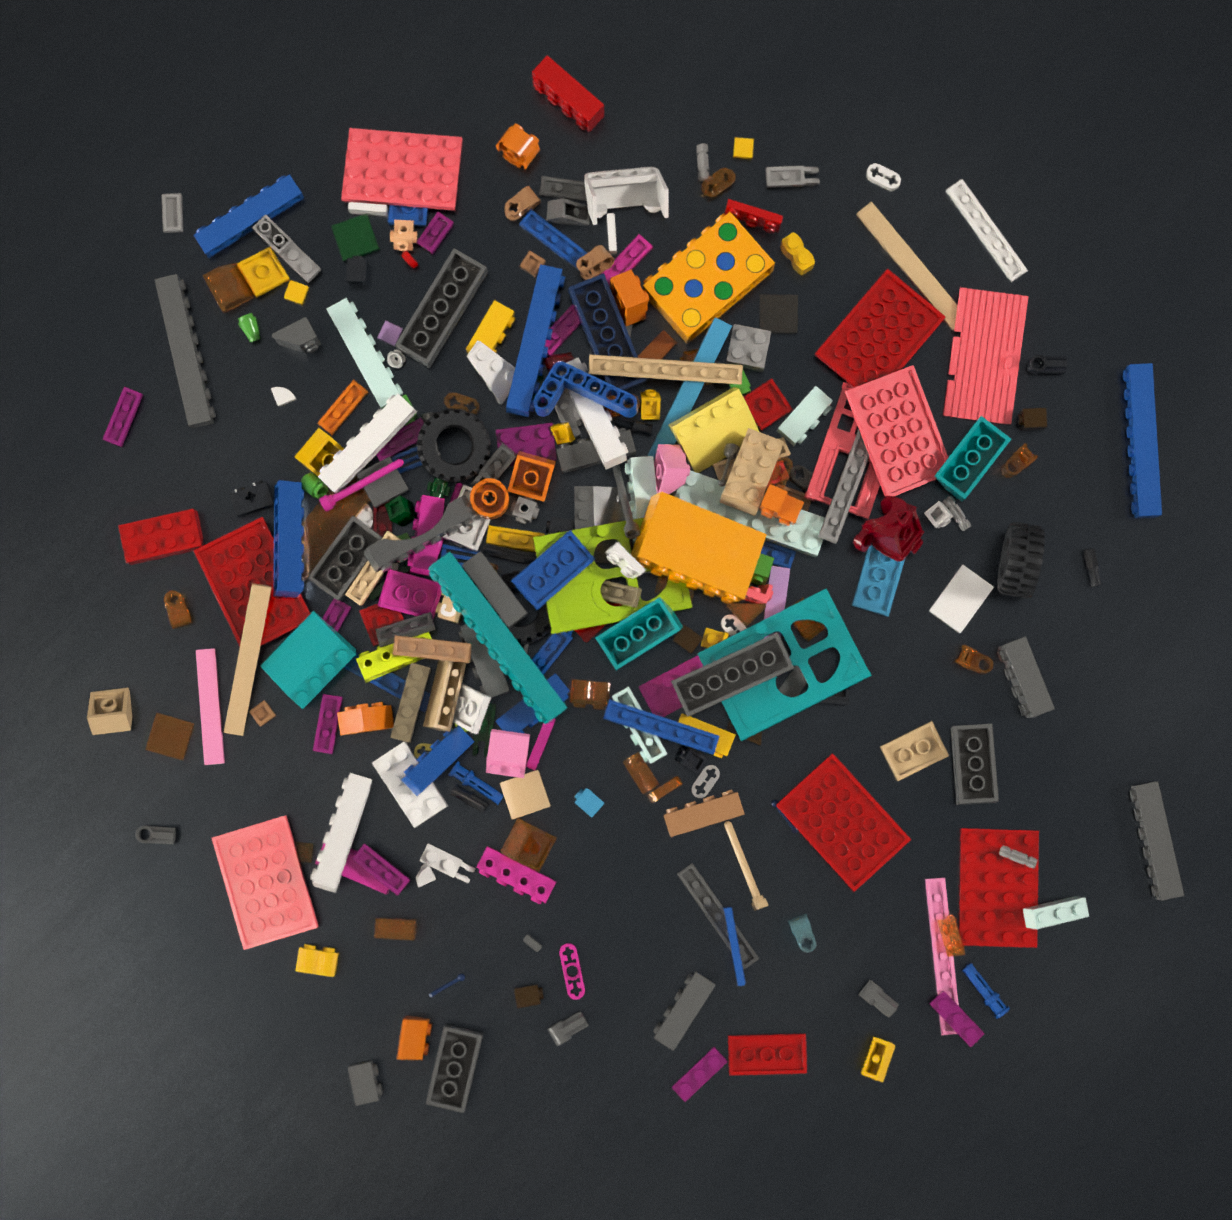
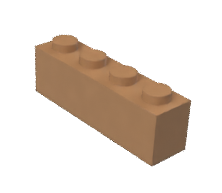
M733 790L721 793L722 797L716 799L714 795L703 798L704 802L696 804V801L684 804V809L678 810L677 807L667 809V814L663 816L670 837L744 815L738 792L733 793Z

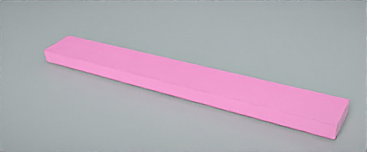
M945 877L925 879L937 995L944 990L958 1005ZM939 1015L941 1035L957 1034Z

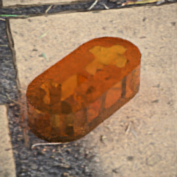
M728 168L718 170L702 183V192L709 197L717 196L734 183L735 173ZM724 173L729 174L727 181L723 179ZM709 184L715 185V186L712 187V189H713L712 192L708 190V189H709V186H708Z
M452 392L447 394L444 399L445 406L448 409H463L469 412L468 408L463 405L474 403L476 410L472 409L471 413L477 415L480 411L479 402L474 398ZM456 397V401L460 402L461 405L454 404L451 406L448 400Z
M781 457L777 460L768 482V487L770 484L774 485L771 482L772 480L775 481L778 476H781L779 483L782 484L778 488L783 489L793 468L791 459ZM786 461L789 469H785L783 474L779 473L781 470L779 463Z
M676 776L649 793L647 797L651 803H654L683 783Z

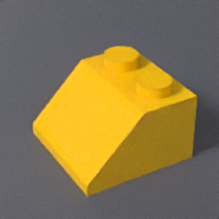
M318 428L295 455V458L316 476H319L322 467L326 464L329 465L334 460L333 456L339 450L343 451L344 448L327 433Z

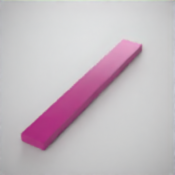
M640 234L619 254L612 267L602 272V274H605L609 287L611 277L628 270H633L653 248ZM573 304L550 328L553 329L552 337L546 343V347H549L547 354L549 357L581 325Z

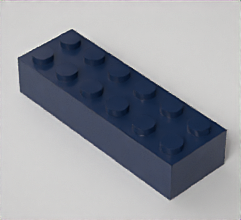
M603 273L568 287L569 296L593 355L638 358L605 274ZM602 375L605 382L624 391L647 381L646 378Z

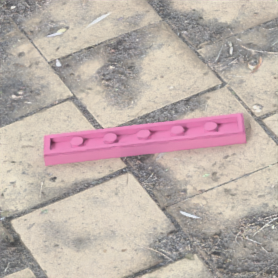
M216 649L196 650L204 765L223 764L225 760Z

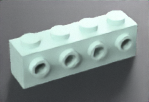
M629 687L612 696L613 701L642 710ZM630 728L633 733L630 737L635 746L637 744L640 745L643 751L639 753L645 762L649 761L651 764L667 755L657 736Z

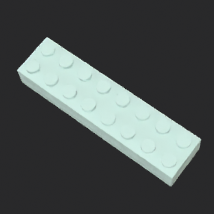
M691 470L685 484L677 490L675 497L767 534L766 541L814 558L818 556L823 539L818 537L825 520L822 516L801 509L794 526L790 524L789 527L779 523V519L773 516L772 519L762 516L759 510L756 516L720 503L719 501L725 486H719V480Z

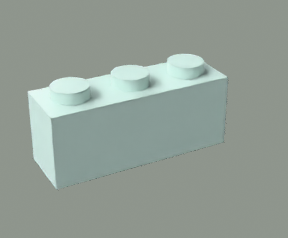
M815 386L780 425L777 432L793 446L797 442L801 444L807 437L805 433L809 429L813 430L820 423L818 418L822 414L826 416L833 408L830 406L833 400Z
M1078 896L1023 908L1026 928L1031 929L1044 928L1089 917L1086 898Z

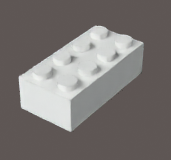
M403 742L372 762V764L413 827L416 828L448 807V804L433 782L419 796H416L401 780L405 776L404 771L411 764L415 767L419 763L407 742Z

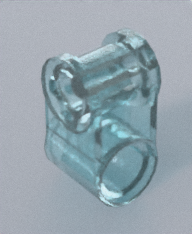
M806 913L788 920L800 949L807 953L813 951L816 947V940ZM805 938L813 942L810 944L811 948L809 949L806 946L802 947Z

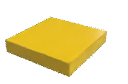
M271 247L237 263V267L256 297L289 281L287 273Z

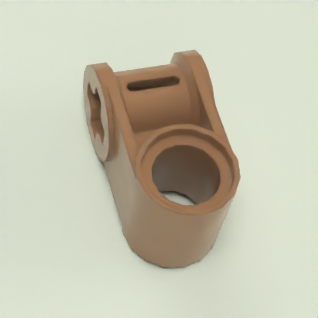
M526 186L506 202L505 215L509 220L516 221L530 211V209L533 210L541 201L533 190ZM511 207H512L513 209H516V208H517V212H515V211H513V210L510 211V208H511Z
M599 245L579 258L576 266L581 271L582 279L588 280L611 268L615 260L604 246Z

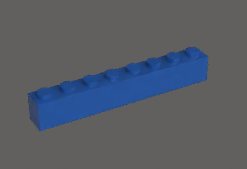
M540 264L507 400V413L529 417L530 411L534 412L533 397L534 393L537 394L539 391L540 383L537 382L538 376L543 375L544 365H542V360L547 358L549 347H546L547 340H551L553 329H550L551 322L555 323L557 315L554 309L555 305H559L561 294L558 292L560 287L563 288L565 276H562V269Z
M1153 363L1129 364L1123 371V380L1126 381L1127 389L1124 390V398L1128 402L1125 416L1126 419H1129L1126 433L1127 438H1130V445L1128 446V456L1131 457L1129 475L1132 476L1133 482L1130 484V493L1134 498V502L1131 504L1132 514H1135V518H1155L1162 515Z

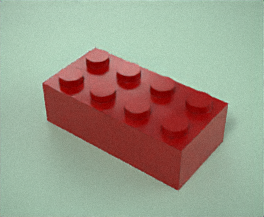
M548 55L532 71L533 87L541 94L544 92L548 96L547 99L554 106H560L564 115L575 119V123L582 130L586 129L590 132L604 117V104Z
M195 509L118 525L125 561L130 565L191 552L205 545L198 511Z

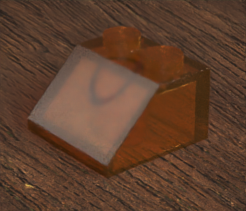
M237 263L219 266L203 275L220 309L224 313L256 297L237 267Z
M517 818L500 853L539 872L557 837Z

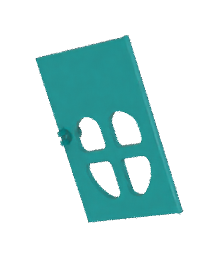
M827 588L698 653L703 666H706L754 644L774 632H780L783 634L791 650L789 658L793 666L800 668L808 683V690L797 697H788L777 689L775 677L722 701L739 735L740 741L871 676ZM800 620L816 621L822 623L827 628L828 636L824 640L806 649H802L791 630V625ZM830 647L836 648L840 654L838 668L828 681L820 683L813 674L808 664V659Z

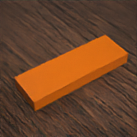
M353 379L318 421V424L333 436L369 392Z

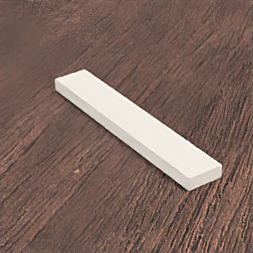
M963 179L949 187L946 192L1008 279L1013 282L1026 273L1028 270Z

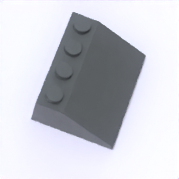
M574 486L575 530L626 521L617 487ZM625 488L628 501H631V495L630 493L628 494L627 488ZM630 538V539H629V542H630V547H631V552H632V549H633V538ZM617 540L601 541L596 546L594 561L597 565H614L607 559L608 555L605 551L610 546L616 544Z

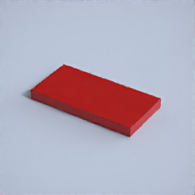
M806 1033L728 1035L729 1075L807 1073Z

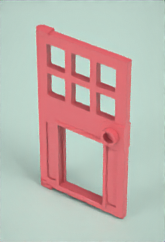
M845 382L842 385L808 490L804 496L806 499L815 500L829 506L832 499L824 496L838 453L841 451L849 454L856 437L857 423L853 412L844 408L847 400L845 391L854 387ZM842 414L854 418L850 432L837 428ZM870 457L868 458L869 465L855 507L850 506L849 513L869 519L880 487Z

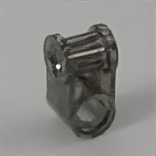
M797 465L789 470V480L806 493L813 473L804 466ZM800 471L801 477L796 479L794 472Z

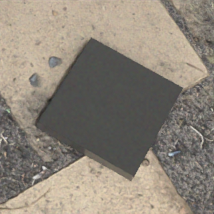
M388 457L357 473L356 477L360 481L393 461ZM397 469L363 487L374 508L408 491V487Z

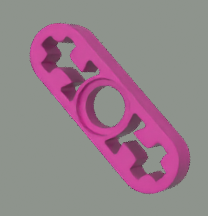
M555 718L546 724L543 723L528 760L527 768L536 770L554 726Z
M565 943L561 946L559 953L567 993L570 998L578 1000L585 993L578 953L573 944ZM566 947L574 950V953H571V959H576V963L570 962L565 965L564 961H568L567 955H563ZM569 966H575L578 969L576 976L570 977L567 974L566 970ZM580 978V982L576 981L577 987L581 988L582 991L579 992L578 996H575V993H571L574 987L573 982L569 984L568 980Z

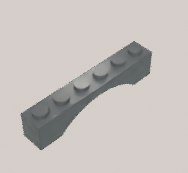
M463 495L448 503L441 520L425 534L407 540L381 539L368 546L364 551V555L376 573L380 570L385 572L392 567L393 563L397 561L401 563L408 559V555L415 552V554H418L425 549L426 545L430 543L434 545L441 541V537L444 535L451 536L458 531L457 528L461 526L465 528L471 525L477 513L467 497Z

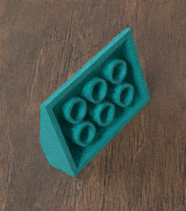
M313 610L260 666L286 695L303 709L356 655V649Z

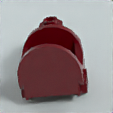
M895 496L884 497L880 506L885 516L865 521L860 533L855 536L853 543L856 549L863 552L873 545L883 555L901 562L909 552L916 554L922 546L923 540L920 538L924 531L922 530L915 506Z

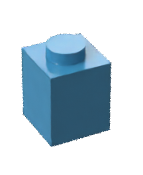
M581 788L574 796L577 799L574 803L590 817H593L604 804L588 788L585 791Z

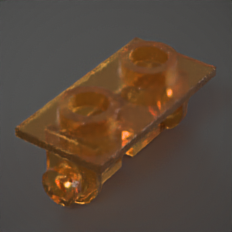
M639 752L623 761L642 794L659 785Z
M953 914L947 915L946 919L937 920L948 957L965 955V946L962 944L956 923L957 919Z

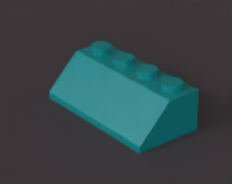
M980 416L934 477L950 494L963 502L1004 450L1011 438Z
M659 597L595 638L617 670L681 630L683 625L674 611Z

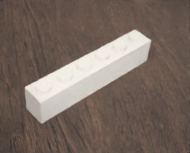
M579 357L567 362V364L588 373L585 362L581 363ZM560 371L559 375H564L566 372ZM577 379L574 381V383L578 384L581 383L583 380ZM597 387L592 388L591 391L595 392L594 389H597ZM567 389L605 469L627 461V447L624 442H620L618 438L620 433L616 426H612L610 422L612 417L609 411H605L602 405Z
M392 395L387 400V405L374 413V419L370 423H365L360 428V433L356 437L353 436L346 443L347 447L343 451L339 450L333 456L334 460L329 465L326 464L320 470L321 474L318 477L334 493L342 491L356 474L417 413L401 395Z
M352 773L349 774L348 778H344L342 789H344L343 795L337 798L335 807H338L336 814L331 816L329 825H332L330 832H326L323 843H326L325 848L319 851L317 857L319 865L317 869H313L311 875L314 887L336 893L372 787V779Z

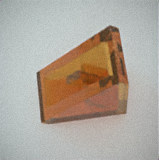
M727 603L726 608L747 627L766 608V604Z

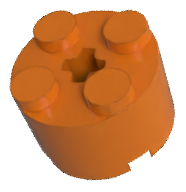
M516 123L508 128L496 145L498 151L502 150L504 152L503 157L519 168L523 165L524 169L529 166L540 151L539 139L533 134H527Z
M487 478L481 480L472 488L470 502L480 517L496 519L506 512L509 506V494L506 487L500 481ZM489 495H492L493 499H495L494 501H491V503H487V500L485 499L488 498Z

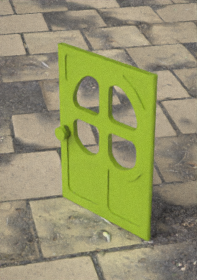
M643 518L633 519L640 529ZM626 521L571 530L593 557L596 546L601 541L610 539L617 540L631 555L630 538H627L624 532ZM568 531L533 537L537 558ZM593 561L546 602L551 634L620 622L659 597L673 611L692 608L689 589L685 583H675L667 580L665 588L655 598L644 601L640 597L637 608L625 605L611 606L601 595L602 583L607 579L624 577L628 586L639 588L637 577L634 579L626 578L621 573L620 567L602 569ZM644 567V569H645L644 572H649V571H651L650 569H647V568Z

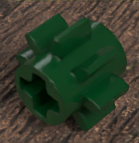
M434 478V482L428 483L427 491L430 492L432 497L444 499V496L449 497L451 488L447 486L448 481Z

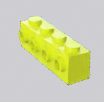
M429 632L415 636V638L432 639ZM394 643L383 647L378 646L377 650L371 653L365 651L358 655L359 658H356L365 683L425 658L393 655Z

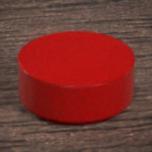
M407 250L401 254L402 258L412 269L419 265Z

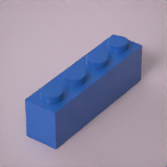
M555 673L547 681L564 702L569 698L570 690ZM522 699L495 722L503 731L524 734L523 729L527 726L532 728L539 720L535 716L534 709L531 706L529 707Z
M459 725L454 730L451 728L450 732L446 731L443 734L445 738L441 742L436 740L430 746L432 751L428 754L424 752L417 759L419 763L415 767L411 764L404 771L405 776L401 780L416 796H419L474 743L472 738Z

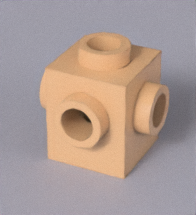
M394 220V230H390V242H393L394 250L413 251V243H417L414 221Z

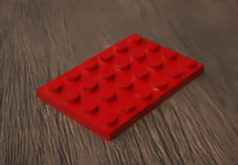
M887 269L814 355L855 388L902 370L946 316Z
M264 517L258 518L193 550L239 646L241 644L252 583L271 586L260 646L295 630L311 614L301 593L297 598L274 596V537Z
M833 753L776 804L777 808L854 892L911 840Z
M961 828L958 945L1037 948V929L1026 928L1023 908L1038 905L1039 831ZM1006 846L1010 850L1014 849L1028 855V857L1036 858L1037 864L1035 868H1030L1026 864L1023 865L1010 860L1009 857L1000 856L999 851L1001 847Z

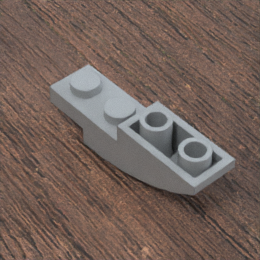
M266 214L252 227L307 283L321 271V268Z

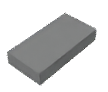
M181 193L162 194L164 233L183 232Z

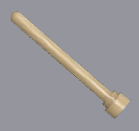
M726 821L724 826L753 896L752 907L756 911L768 906L766 898H763V895L760 896L732 823Z

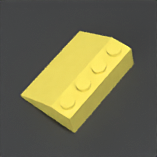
M736 387L729 389L668 425L681 446L683 453H685L690 466L696 473H700L726 458L724 455L726 444H736L741 448L748 428L759 432L740 390Z

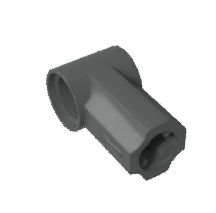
M141 826L136 830L135 836L141 843L174 845L176 828ZM143 829H147L150 832V837L147 840L141 837Z
M869 980L858 995L870 1005L878 1008L885 1016L890 1017L897 1010L899 1004L885 994L882 988L872 980Z
M579 1011L566 1020L555 1023L547 1030L556 1046H559L572 1038V1035L589 1025L582 1012Z

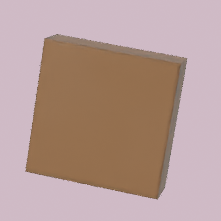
M529 250L520 264V268L536 277L540 264L544 265L546 260Z
M265 700L249 711L260 727L276 716Z

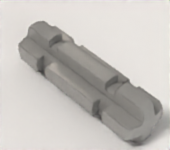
M707 144L697 145V153H699L697 155L698 171H700L698 173L699 181L709 180V172H707L709 170L708 154H706L708 152Z
M949 496L943 500V503L949 508L956 523H959L960 529L965 531L970 528L971 524L968 519H965L966 516L958 504H955L954 498Z
M1002 846L999 851L1000 856L1009 857L1010 860L1023 865L1026 864L1027 867L1035 868L1037 864L1036 858L1028 857V855L1014 849L1010 850L1009 847Z

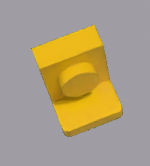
M652 389L640 392L641 420H660V393Z
M706 628L701 647L709 648L727 639L729 633Z

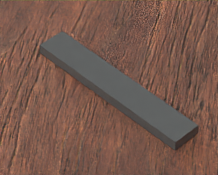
M691 863L678 872L677 875L731 951L723 906L694 864ZM735 924L744 970L759 960V957Z

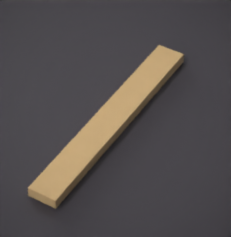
M870 202L856 215L926 300L946 316L944 319L945 323L951 330H954L958 305L877 207Z
M590 354L588 374L742 384L743 365Z
M252 583L224 733L243 736L271 586Z

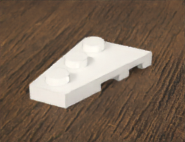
M477 340L467 357L478 374L482 376L487 387L496 397L497 402L502 405L509 395L515 367L481 341Z

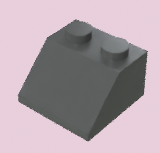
M307 317L272 334L279 345L303 353L314 352L321 345Z

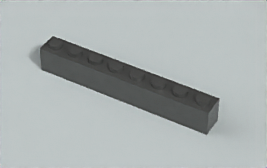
M177 274L155 279L188 426L193 429L213 424V418L216 416L213 406L210 407L209 404L211 394L209 388L205 386L204 381H207L205 370H202L200 363H203L200 351L197 352L196 348L199 342L196 333L193 334L192 330L194 320L192 315L188 313L190 303L188 297L184 296L183 290H186L184 279H180Z

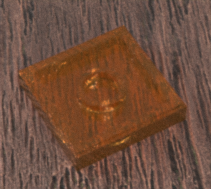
M156 713L145 750L184 760L194 723Z

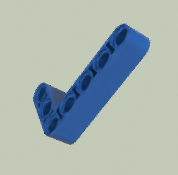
M557 362L553 365L533 400L536 413L542 417L548 416L552 412L565 388L625 417H633L638 412L637 399L634 395L565 362ZM560 371L566 372L564 375H557ZM577 379L583 380L581 383H574ZM551 387L557 388L554 391H548V389ZM594 387L599 388L596 392L591 391ZM611 395L616 396V398L613 400L608 399V397ZM541 403H547L545 407H539ZM626 404H633L631 408L624 407Z

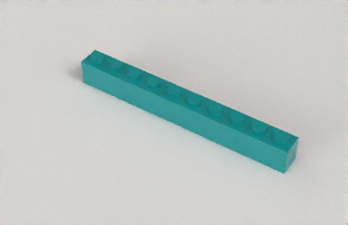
M451 552L433 563L428 568L430 577L440 584L442 593L452 600L454 609L458 613L461 612L465 618L466 625L469 628H473L476 632L478 641L481 644H485L489 649L488 654L490 657L498 661L500 670L503 674L510 677L512 686L522 693L524 702L534 709L536 718L546 724L567 709V706Z

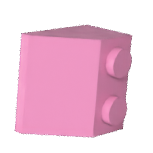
M658 444L654 459L657 493L662 491L670 494L685 484L687 476L690 475V466L686 462V455L683 453L680 445Z
M491 729L486 773L524 778L530 734Z

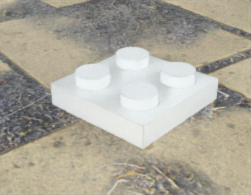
M618 542L605 551L608 555L607 559L612 564H617L621 568V573L626 578L634 579L645 571Z

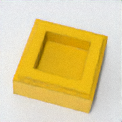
M735 138L733 158L752 159L754 139Z
M290 280L284 299L303 305L309 287Z
M569 422L554 424L550 427L557 444L569 443L575 440Z

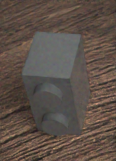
M373 1060L349 1065L348 1072L355 1105L379 1101L381 1099L380 1095H383L381 1083H377L376 1076H379L377 1064H373Z

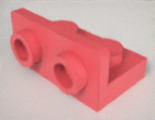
M759 585L758 588L750 586L743 600L756 605L766 604L773 596V585Z

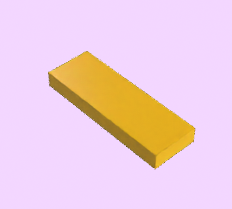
M488 525L486 543L536 553L533 537L543 536L545 533Z

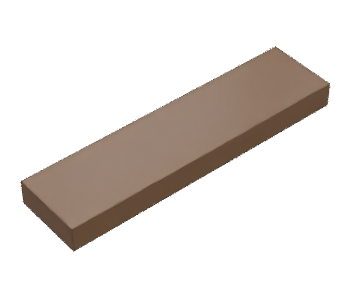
M395 635L393 655L470 663L472 644Z

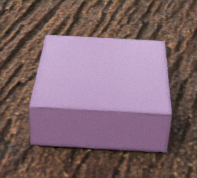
M385 321L377 338L395 347L403 328Z

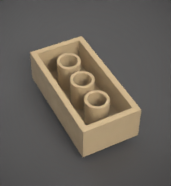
M748 428L719 502L756 516L784 441Z

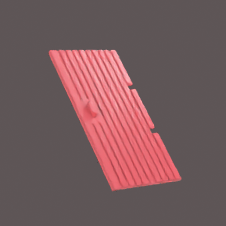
M960 288L954 331L961 332L960 337H953L948 374L955 375L954 381H947L943 416L978 420L982 416L989 422L1011 425L1028 296Z

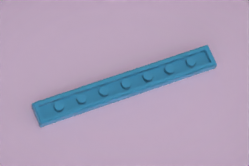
M714 317L693 362L714 363L732 325ZM683 381L648 456H653V459H655L658 444L675 445L676 438L668 425L691 412L705 382Z

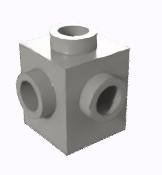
M524 496L523 498L518 497L517 501H513L510 511H513L512 515L516 518L515 521L526 524V522L532 523L533 519L536 520L539 508H537V503L534 502L535 499ZM523 505L528 506L526 512L521 511Z

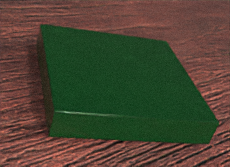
M367 214L331 226L344 262H347V258H352L353 256H364L379 251Z

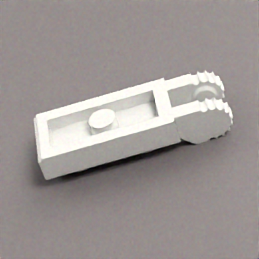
M429 843L419 860L423 863L428 862L431 867L466 883H469L470 879L465 875L457 873L459 867L461 866L469 872H474L476 869L462 862L463 860Z

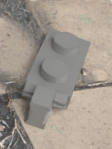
M565 388L554 408L561 423L569 422L576 439L582 436L578 428L582 423L568 390Z

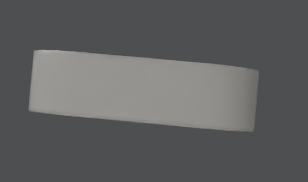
M706 766L691 788L692 794L695 797L703 798L710 792L720 776V771L716 766ZM715 769L714 774L716 777H711L707 782L705 780L708 775L706 770ZM705 782L706 785L703 788L705 793L697 795L695 786H701Z

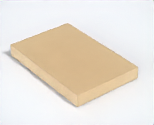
M932 721L880 746L897 781L949 756Z

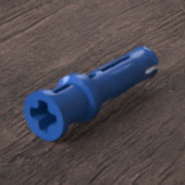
M457 761L448 776L455 777L462 782L463 786L469 785L498 805L504 795L474 776L475 773L472 770L465 769Z
M972 963L962 970L985 999L984 1004L988 1005L995 1013L996 1019L1010 1010V1007L1006 1006L999 998V993L994 992Z

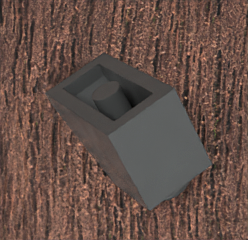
M564 198L548 201L546 220L558 224L588 226L590 223L587 205Z

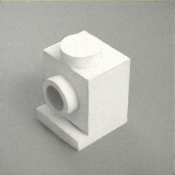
M940 501L924 513L935 528L945 527L953 517L947 507Z

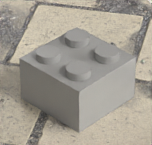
M734 324L726 364L743 365V369L763 373L771 331Z

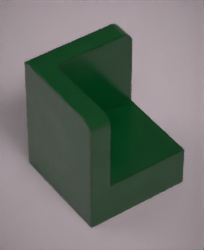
M401 495L385 504L390 521L402 527L412 522L414 518L417 519L413 502Z

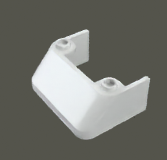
M644 167L600 171L584 175L588 213L593 225H597V218L603 217L607 213L608 208L643 205L645 209L652 213L661 210L664 218H668V188L657 168Z

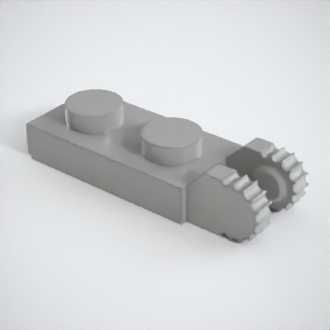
M804 166L767 167V188L818 185L819 179H805L804 174H816L819 172V168Z

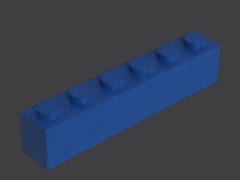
M290 174L288 176H281L277 179V183L262 188L261 193L248 197L245 199V203L239 207H232L228 211L229 213L223 217H216L212 224L207 227L202 226L196 231L194 237L208 258L253 231L252 227L265 214L272 219L304 199L303 194Z
M279 480L274 486V596L297 598L304 590V581L301 580V574L304 571V562H301V555L304 553V544H301V537L304 535V526L301 525V519L304 517V507H302L304 489H302V482Z

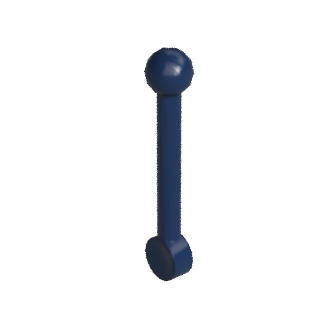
M773 800L771 802V805L773 807H776L779 813L783 816V818L791 827V831L793 833H798L799 831L795 828V826L777 808L776 804L778 803V801Z
M459 974L456 979L428 994L429 997H433L458 981H464L465 975Z

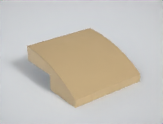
M539 770L525 774L524 778L515 777L500 783L512 820L551 806Z

